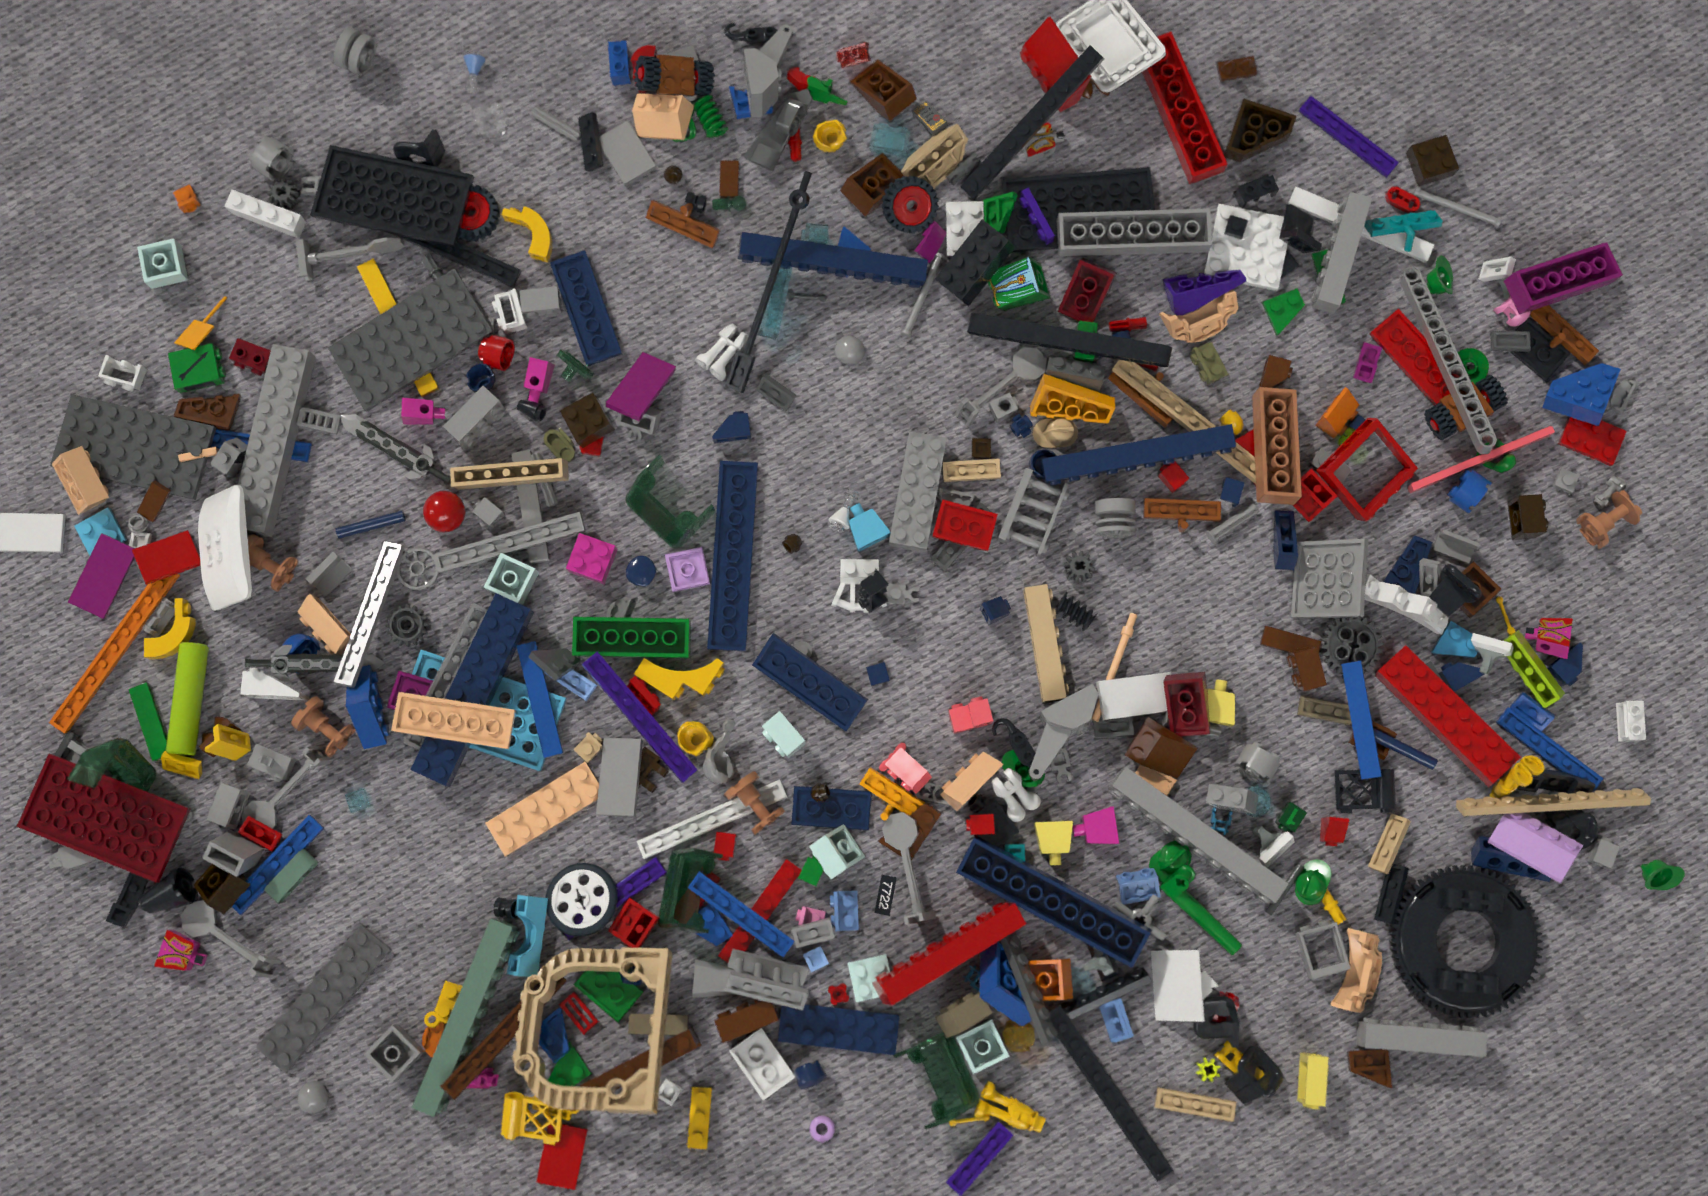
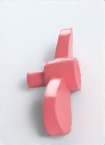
M900 743L895 748L894 752L889 754L888 759H886L880 764V771L884 772L888 769L885 763L897 752V750L900 747L905 751V743Z

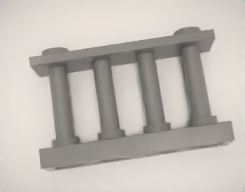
M1026 468L997 541L1005 543L1006 539H1014L1039 549L1036 556L1040 557L1042 553L1046 554L1050 544L1046 541L1062 500L1066 502L1070 491L1067 490L1069 484L1065 483L1062 490L1035 480L1031 476L1033 470ZM1032 486L1058 496L1059 499L1056 507L1028 497V494L1024 493L1026 487L1031 488ZM1025 503L1053 514L1049 525L1020 514L1021 512L1017 511L1019 505H1024ZM1013 521H1019L1045 531L1042 542L1014 532V529L1011 528Z
M732 949L727 967L733 968L735 971L731 970L725 991L803 1010L808 996V989L801 988L800 985H804L809 970L808 967ZM743 971L753 973L754 976L744 974ZM762 976L773 978V980L764 979ZM781 981L792 983V985L781 983Z

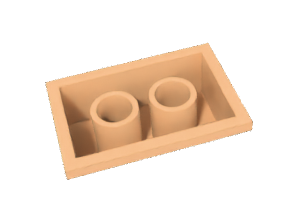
M637 93L632 110L637 136L640 138L684 140L694 105L683 95Z
M82 446L60 454L52 463L78 515L100 505L109 498L107 487L104 484L102 485L98 470L95 467L93 468L90 462L91 457Z
M309 594L298 610V613L302 616L299 618L306 627L310 625L314 630L312 634L319 641L323 640L326 643L324 647L331 655H342L345 652L351 633L319 598Z
M982 752L980 755L976 753L968 761L970 765L966 769L962 767L955 774L957 778L953 782L949 780L942 787L944 791L940 796L957 812L1003 766L1000 761L985 752Z

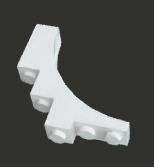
M1366 573L1365 600L1405 615L1436 634H1443L1449 617L1437 608L1438 604L1427 596L1408 593L1399 585L1379 582L1371 574Z

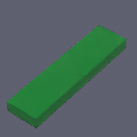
M146 682L128 690L151 759L155 762L160 760L162 754L166 751L167 736L150 685Z

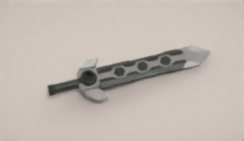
M356 414L341 415L340 418L346 431L370 443L412 469L404 475L408 479H423V476L426 477L430 473L446 485L451 483L450 475H446L434 468L435 462L433 460H435V457L429 446L424 444L423 455Z
M283 645L272 653L270 659H245V668L270 667L273 676L280 681H290L286 672H337L343 655L288 654L292 645ZM366 654L362 666L371 665L374 671L382 666L384 661L373 654Z

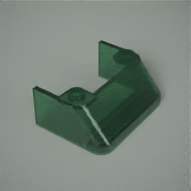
M659 454L637 476L625 497V501L628 507L671 548L677 549L682 547L716 511L711 504L699 517L690 511H683L677 517H674L650 493L656 484L653 474L665 463Z
M117 737L86 749L81 754L67 780L95 789L107 769L114 779L148 792L156 778V769L127 739Z
M697 848L677 849L671 853L659 911V927L691 933H709V929L703 928L705 921L702 914L698 913L701 897L690 890L688 886L699 871L704 875H709L715 868L714 859H722L723 854Z
M942 1031L893 1054L895 1058L907 1054L912 1063H922L937 1096V1100L932 1103L931 1107L935 1120L925 1125V1130L948 1123L979 1103L978 1091L954 1036L946 1038Z

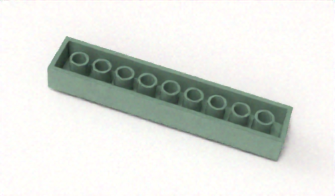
M498 918L490 919L412 1106L413 1109L432 1117L447 1110L450 1100H448L449 1095L440 1086L462 1064L466 1054L469 1055L473 1048L471 1041L474 1036L478 1035L481 1028L479 1022L488 1012V1000L494 997L497 989L494 987L495 983L502 978L504 973L503 964L505 961L508 962L509 954L512 953L510 947L512 943H516L519 937L518 926Z

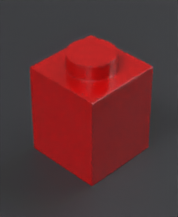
M1176 461L1173 464L1163 465L1159 469L1161 472L1158 477L1172 494L1190 479Z
M994 814L969 815V819H966V831H970V835L995 834Z
M716 832L713 855L718 856L717 860L729 861V857L734 858L737 834Z

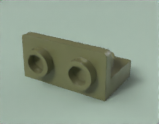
M1212 341L1199 348L1195 347L1192 349L1190 359L1194 365L1198 366L1200 379L1203 382L1205 381L1207 386L1229 375Z

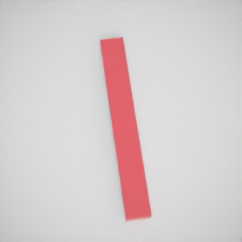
M1552 426L1546 427L1495 448L1488 454L1478 455L1415 481L1408 486L1409 493L1411 494L1462 473L1465 470L1467 471L1547 438L1555 431Z

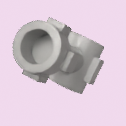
M1612 476L1607 482L1609 488L1603 494H1597L1594 497L1593 503L1600 509L1604 506L1606 507L1609 504L1608 499L1614 492L1626 489L1627 484L1625 480Z

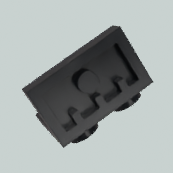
M1288 204L1279 239L1303 254L1321 251L1322 244L1315 240L1313 236H1310L1314 219L1292 204Z

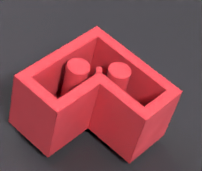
M982 696L971 699L970 703L966 706L959 703L952 705V709L948 710L954 734L991 725L993 722L988 698L983 699Z

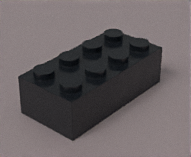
M981 220L935 280L967 306H970L1016 246L984 220Z

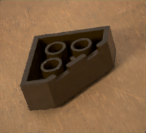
M1243 98L1224 152V157L1241 163L1287 141L1297 115Z

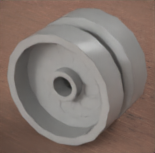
M346 28L341 33L334 49L333 59L335 65L363 76L367 73L375 58L377 50L376 39L370 35L361 34L356 29Z

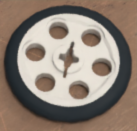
M576 863L567 866L552 879L545 896V898H548L547 915L552 924L567 935L580 937L595 934L610 922L615 913L618 903L616 884L612 877L597 865ZM583 875L589 876V882L586 885H581L579 882ZM565 883H570L571 891L566 894L563 893L562 886ZM598 886H602L604 894L599 897L595 896V889ZM579 893H580L583 897H586V898L583 900L584 906H583L580 902H577V901L579 900V896H580ZM566 902L568 910L565 913H560L559 905ZM594 906L601 907V913L598 916H593L591 913ZM577 914L583 915V922L580 924L574 923V916Z

